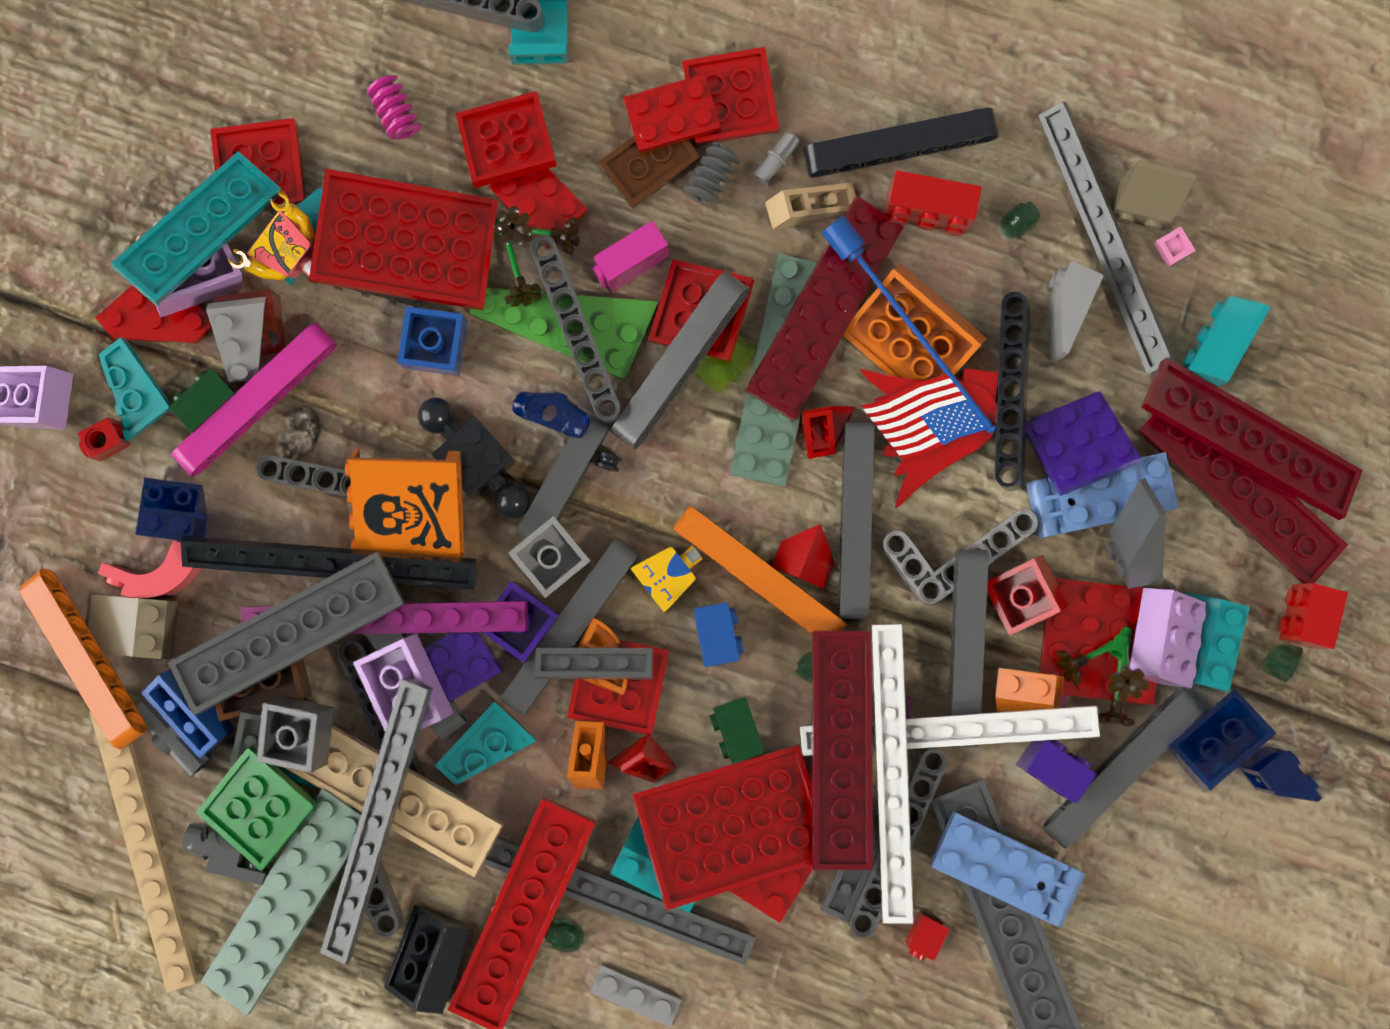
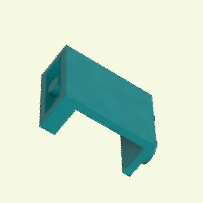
M537 0L540 3L545 23L542 29L534 33L511 28L512 44H509V56L512 65L567 64V0ZM528 12L524 18H534L537 13Z

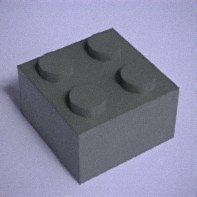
M283 696L264 702L262 706L257 761L309 773L328 765L334 707Z

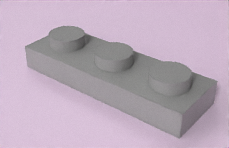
M603 963L590 990V993L668 1027H671L682 1001L680 996Z

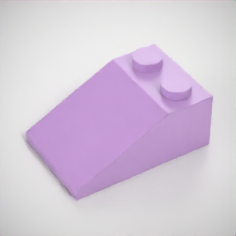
M49 366L0 367V425L65 430L73 373Z

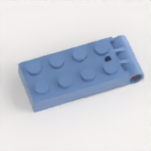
M1166 452L1141 457L1140 463L1062 496H1059L1049 477L1027 482L1026 487L1031 509L1038 520L1036 528L1038 539L1114 523L1140 479L1147 480L1164 511L1178 509L1179 506ZM1068 499L1072 502L1071 506L1068 505Z
M952 811L929 862L932 868L1062 928L1086 875V873L955 811ZM1042 882V886L1037 888V884Z

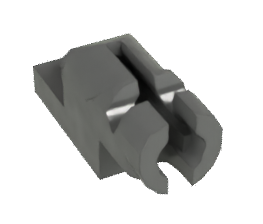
M193 823L187 827L182 850L202 859H208L205 872L263 885L264 880L271 871L270 869L265 868L260 871L250 861H247V864H245L246 857L215 829L208 834L209 828L207 826Z

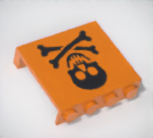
M354 449L350 459H346L345 464L346 476L350 477L351 486H348L347 500L348 503H352L353 509L349 517V527L351 530H354L355 536L352 539L351 549L465 558L461 451H449L445 460L360 458L359 449Z

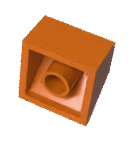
M999 668L995 695L997 712L1061 708L1064 676Z

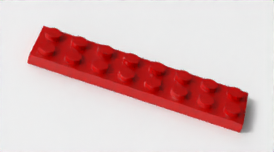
M542 797L447 1009L448 1011L487 1029L504 1028L596 820L546 797Z

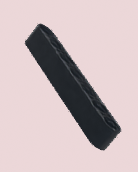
M981 108L816 142L805 146L803 152L809 177L817 178L987 143L997 139L999 133L993 108Z
M1016 291L1005 295L1001 303L995 479L1006 491H1016L1021 488L1025 475L1031 311L1026 297ZM1017 302L1023 304L1021 311L1017 313L1009 312L1012 304ZM1014 330L1022 332L1020 339L1016 341L1008 340L1010 332ZM1012 358L1021 359V364L1016 369L1007 368V363ZM1009 387H1020V392L1017 396L1012 398L1006 396V390ZM1017 414L1019 415V420L1015 425H1005V418L1008 415ZM1009 442H1016L1018 444V448L1013 454H1005L1003 451L1004 446ZM1014 470L1017 472V477L1013 482H1003L1002 477L1006 471Z
M349 640L340 646L338 652L339 659L380 750L384 739L383 726L377 713L372 710V702L365 687L360 683V676L353 663L355 661L351 660L348 654L350 647L353 645L360 649L359 659L372 653L365 642ZM414 750L409 769L427 778Z

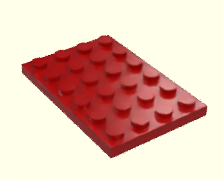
M326 168L309 282L483 311L498 200Z
M799 745L632 794L666 911L812 865V783Z

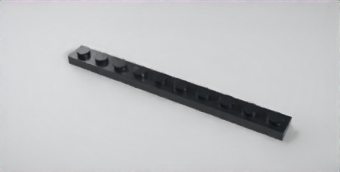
M183 536L181 539L182 567L328 578L369 555L380 552L396 584L474 590L476 585V559L196 536Z

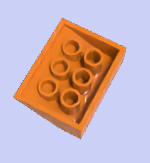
M902 264L895 267L882 282L954 375L987 339ZM877 288L854 315L843 336L889 376L928 380L945 375V372L881 290Z

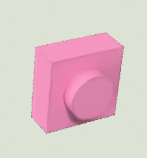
M1182 227L1175 229L1154 242L1168 267L1196 251Z

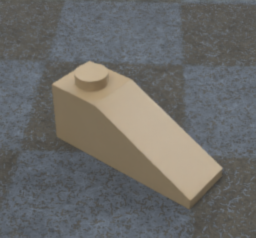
M851 182L782 190L765 203L772 229H779L843 215L856 195Z

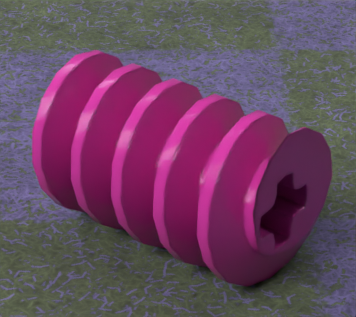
M388 75L374 81L367 89V94L372 99L373 107L377 109L378 117L382 119L381 124L386 129L388 138L401 140L418 133L422 126L419 123L412 124L418 118L415 113L407 114L412 110V104H402L408 99L406 93L398 94L404 88L401 83L393 84L398 76Z

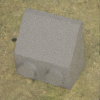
M554 516L508 552L545 598L590 562L589 558Z

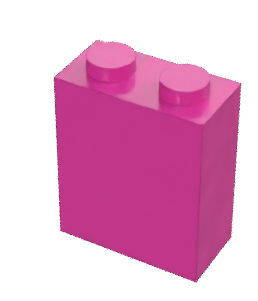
M652 220L595 255L594 261L596 266L593 267L594 275L602 288L608 286L611 293L668 259V244Z

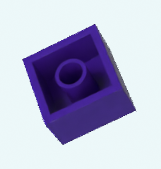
M510 581L497 601H527L528 630L482 633L525 663L560 614L516 582Z
M452 632L424 649L449 701L458 699L504 672L502 665L482 632Z
M1055 739L1031 741L1016 765L1061 797L1077 804L1096 776L1089 769L1091 764L1078 755L1075 756L1070 752L1066 754L1065 750L1067 747Z

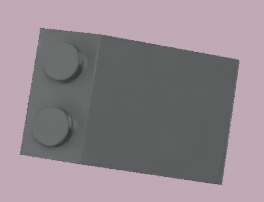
M1146 479L1138 481L1110 530V543H1106L1107 556L1109 560L1114 561L1116 573L1119 578H1123L1128 589L1163 582L1166 513Z

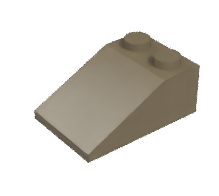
M1139 160L1116 184L1111 205L1117 218L1116 220L1123 224H1133L1134 222L1143 224L1144 228L1152 231L1165 229L1175 218L1196 180L1197 174Z
M91 594L88 628L104 654L171 659L173 658L178 601Z

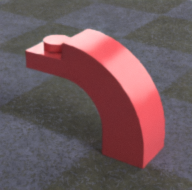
M173 540L165 561L151 573L141 575L114 564L102 563L98 574L106 576L107 583L122 587L120 595L131 598L157 599L181 591L194 580L201 568L182 567L181 541Z

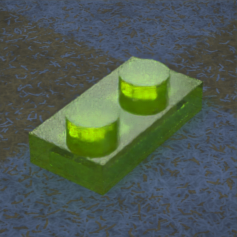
M738 336L731 362L712 358L698 374V377L719 395L757 351Z

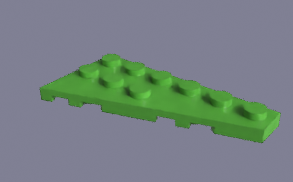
M486 288L483 311L470 309L469 314L473 317L573 358L546 292H540L542 299L539 301L532 300L533 303L527 307L523 306V302L519 306L512 307L511 304H506L505 299L510 294L509 289ZM576 295L607 373L626 381L659 302ZM568 297L562 298L558 302V307L564 310L572 306L573 300ZM578 323L570 326L568 333L571 336H578L583 332L584 327ZM584 350L579 355V360L583 363H588L594 358V352L591 350Z

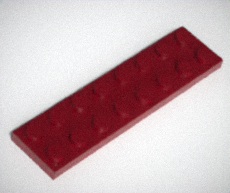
M857 196L851 202L844 216L866 242L862 246L864 252L861 256L877 276L904 227L899 223L889 221L890 217ZM828 243L745 389V392L791 421L796 420L873 283V280L856 259L852 262L848 258L842 261Z
M1165 358L1160 362L1141 405L1142 409L1333 518L1341 520L1346 517L1360 480L1362 469L1172 360Z
M1152 414L1136 431L1159 453L1166 452L1167 460L1302 584L1315 583L1348 546L1344 540L1293 494Z
M812 631L813 870H873L872 631Z

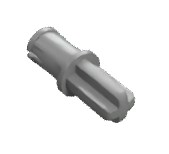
M785 133L772 151L768 150L767 158L757 171L753 173V176L767 186L780 167H785V161L799 144V139L792 133Z

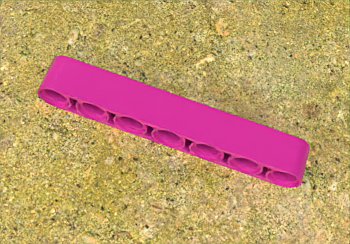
M316 322L308 326L172 452L171 456L191 477L199 475L325 360L337 347L336 341L319 323Z

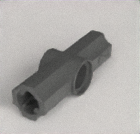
M147 699L137 706L147 725V730L153 736V743L163 753L171 755L190 776H194L202 770L212 759L208 753L199 758Z

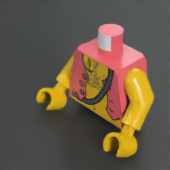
M278 191L285 201L282 204H276L274 200L270 199L272 207L278 212L247 252L250 258L247 259L241 250L233 249V252L241 254V260L238 263H233L231 260H228V262L234 268L244 267L246 271L262 279L283 281L287 277L295 279L301 271L309 277L316 235L310 218L295 204H289V199L285 192Z

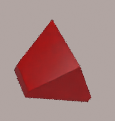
M828 406L802 411L800 420L808 459L836 454V447L843 435L844 422H849L855 406Z
M821 524L781 541L771 567L824 589L835 562Z
M649 733L607 761V764L621 768V771L652 783L657 782L676 769L674 762Z

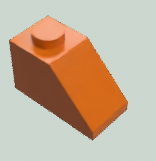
M575 721L567 777L574 788L603 790L607 765L604 722Z

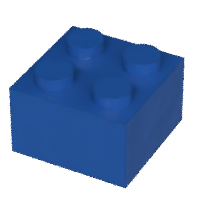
M406 306L397 363L403 369L460 376L468 320L463 314Z
M727 602L693 609L704 666L709 667L740 661L738 654H743L744 651L741 636L735 637L733 625L738 624L735 607L729 608Z

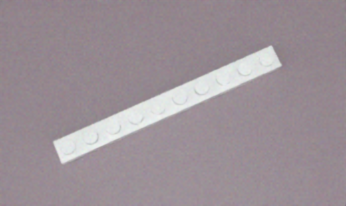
M903 624L872 625L883 923H913Z
M1097 706L906 719L907 749L1100 737ZM872 721V751H877L876 721ZM812 725L800 726L802 755H812Z

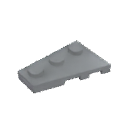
M266 297L209 303L207 305L206 311L229 383L249 381L259 372Z

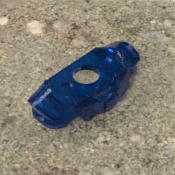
M523 391L513 401L512 411L517 416L573 438L583 437L590 425L589 415L578 408L579 405L574 404L568 399L567 395L561 392L532 393ZM548 406H555L557 410L555 418L545 421L543 419L544 409Z

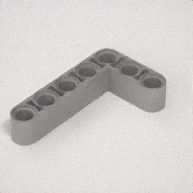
M1020 510L1012 513L964 549L987 550L988 565H990L1036 530L1038 525L1037 517L1029 510ZM1018 516H1023L1028 521V527L1025 531L1019 530L1016 526ZM893 531L883 537L881 542L883 553L920 602L925 604L936 603L953 592L954 582L948 580L946 571L949 566H954L955 556L933 571L904 532ZM996 532L1001 533L1005 538V544L1002 548L996 547L993 543L992 538ZM893 536L898 537L902 541V549L899 552H893L888 546L889 539ZM908 560H915L919 564V572L915 576L908 574L905 566ZM926 583H932L936 587V595L932 599L926 598L923 594V587Z

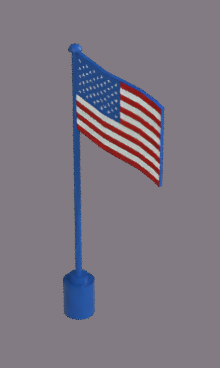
M844 215L821 234L842 261L848 258L851 262L856 259L945 372V375L915 383L883 400L860 406L902 459L927 454L959 437L987 430L988 433H994L997 425H992L865 262L861 254L864 252L862 246L866 242Z

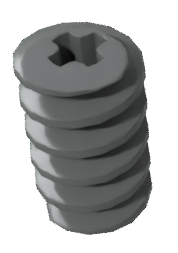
M712 142L713 146L707 148L706 153L708 156L701 158L702 166H697L695 168L696 175L689 178L691 185H686L683 189L686 195L703 206H709L707 204L708 201L718 202V198L713 194L714 191L723 193L724 189L719 183L730 182L725 172L734 174L735 169L730 165L731 162L735 164L741 163V160L732 150L717 142Z

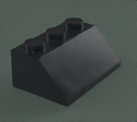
M414 904L384 988L415 1012L443 1014L474 930L455 918Z

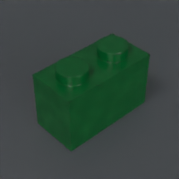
M213 369L204 370L194 379L195 383L188 390H182L175 395L173 403L168 407L191 433L237 392L219 372Z
M745 696L713 707L714 714L709 715L714 731H721L724 741L720 742L719 746L724 759L730 758L731 763L734 764L765 753Z

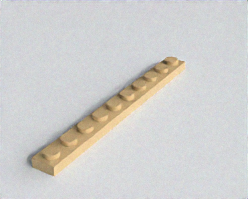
M89 711L166 992L196 984L198 982L197 974L133 744L131 743L123 750L115 748L108 741L93 714Z

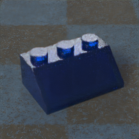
M1234 688L1168 746L1183 770L1203 792L1211 791L1270 740L1276 732Z

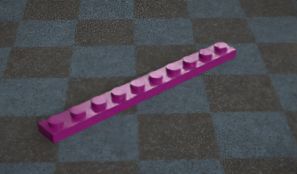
M527 601L406 603V605L351 634L527 631L528 606ZM273 606L241 607V623Z

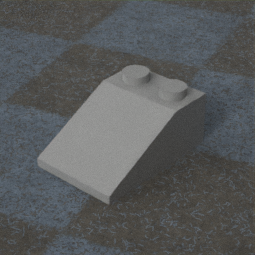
M1071 261L1065 268L1061 266L1059 271L1054 273L1047 287L1051 290L1048 297L1050 358L1054 363H1057L1069 354L1104 276L1074 261Z

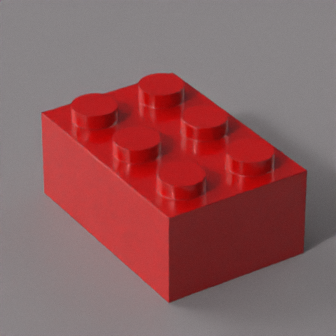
M896 170L889 185L884 214L890 217L889 221L899 223L900 225L911 223L916 224L917 228L932 231L934 228L945 230V233L948 235L961 236L962 233L966 234L976 220L982 186Z

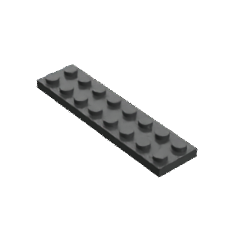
M375 552L173 659L168 664L192 714L199 715L406 605L380 552Z

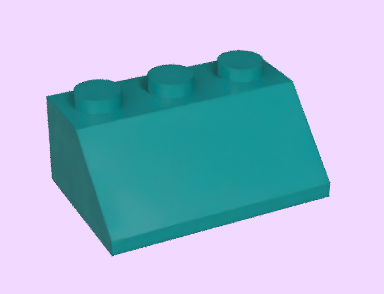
M1230 296L1222 302L1217 301L1209 314L1212 316L1208 326L1204 325L1195 338L1199 342L1194 350L1190 349L1181 364L1187 370L1217 387L1228 383L1271 307Z
M1183 592L1185 595L1206 602V617L1202 625L1201 647L1198 650L1196 676L1193 679V684L1229 692L1250 607L1222 599Z
M637 817L610 874L662 899L640 821ZM695 902L678 908L690 913Z

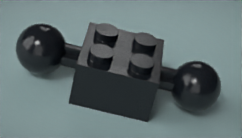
M439 397L425 400L420 405L417 413L420 426L429 433L441 434L447 440L431 455L436 460H445L449 451H461L462 490L475 500L489 487L494 493V507L501 516L508 519H516L523 516L530 506L529 492L523 485L516 482L507 483L502 477L516 463L513 457L475 416L459 429L454 423L453 407L447 400Z

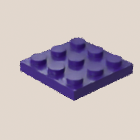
M1101 391L1026 421V438L1059 496L1140 463V455Z

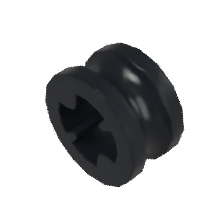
M597 452L599 460L595 462L594 466L619 472L617 464L622 462L621 457Z

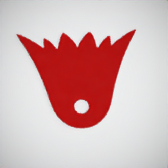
M860 369L862 374L873 385L887 394L875 398V401L883 400L915 383L925 381L894 377ZM959 381L992 425H997V404L992 395L977 384ZM987 430L959 437L927 454L903 459L894 473L895 476L907 473L900 488L895 508L903 504L932 477L982 447L994 433H988ZM888 443L883 455L900 457L892 445Z

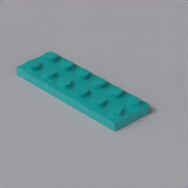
M237 152L111 263L112 268L153 304L158 306L270 205V199L275 200L279 196L278 191H281V188L240 152Z

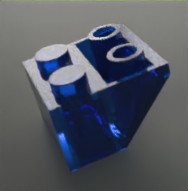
M144 477L135 535L181 541L183 536L204 537L207 510L203 485Z
M1264 746L1238 766L1252 786L1258 791L1275 796L1315 802L1323 799L1317 791L1319 786L1310 775H1305L1298 767L1301 765L1299 759L1290 750L1286 751Z

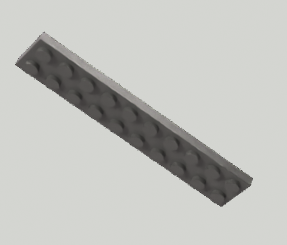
M983 778L933 797L930 803L942 834L952 811H955L1006 835ZM961 881L1018 1029H1082L1039 918Z

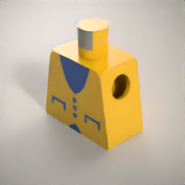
M693 545L681 555H678L671 546L633 566L631 570L665 613L696 580L690 569L703 558Z

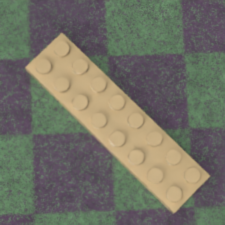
M332 725L328 765L311 773L291 768L286 769L321 789L325 788L348 805L362 812L380 752ZM409 769L391 829L475 877L505 823Z

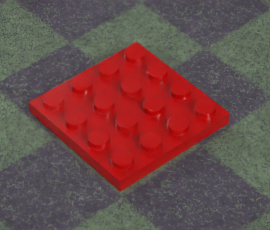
M1055 578L1069 607L1060 613L1044 619L1039 673L1063 676L1065 670H1061L1056 663L1060 661L1056 654L1057 651L1065 650L1074 658L1081 654L1086 655L1104 646L1110 640L1113 641L1115 635L1120 634L1122 627H1128L1133 630L1130 638L1132 644L1128 650L1129 663H1131L1143 588L1135 587L1128 589L1127 586ZM1107 651L1089 660L1087 665L1080 668L1081 683L1077 686L1073 684L1072 680L1067 682L1064 679L1062 695L1114 700V693L1108 690V685L1110 683V674L1117 672L1118 659ZM1147 680L1149 689L1146 691L1141 690L1142 697L1135 699L1129 694L1128 700L1123 702L1155 705L1157 683Z

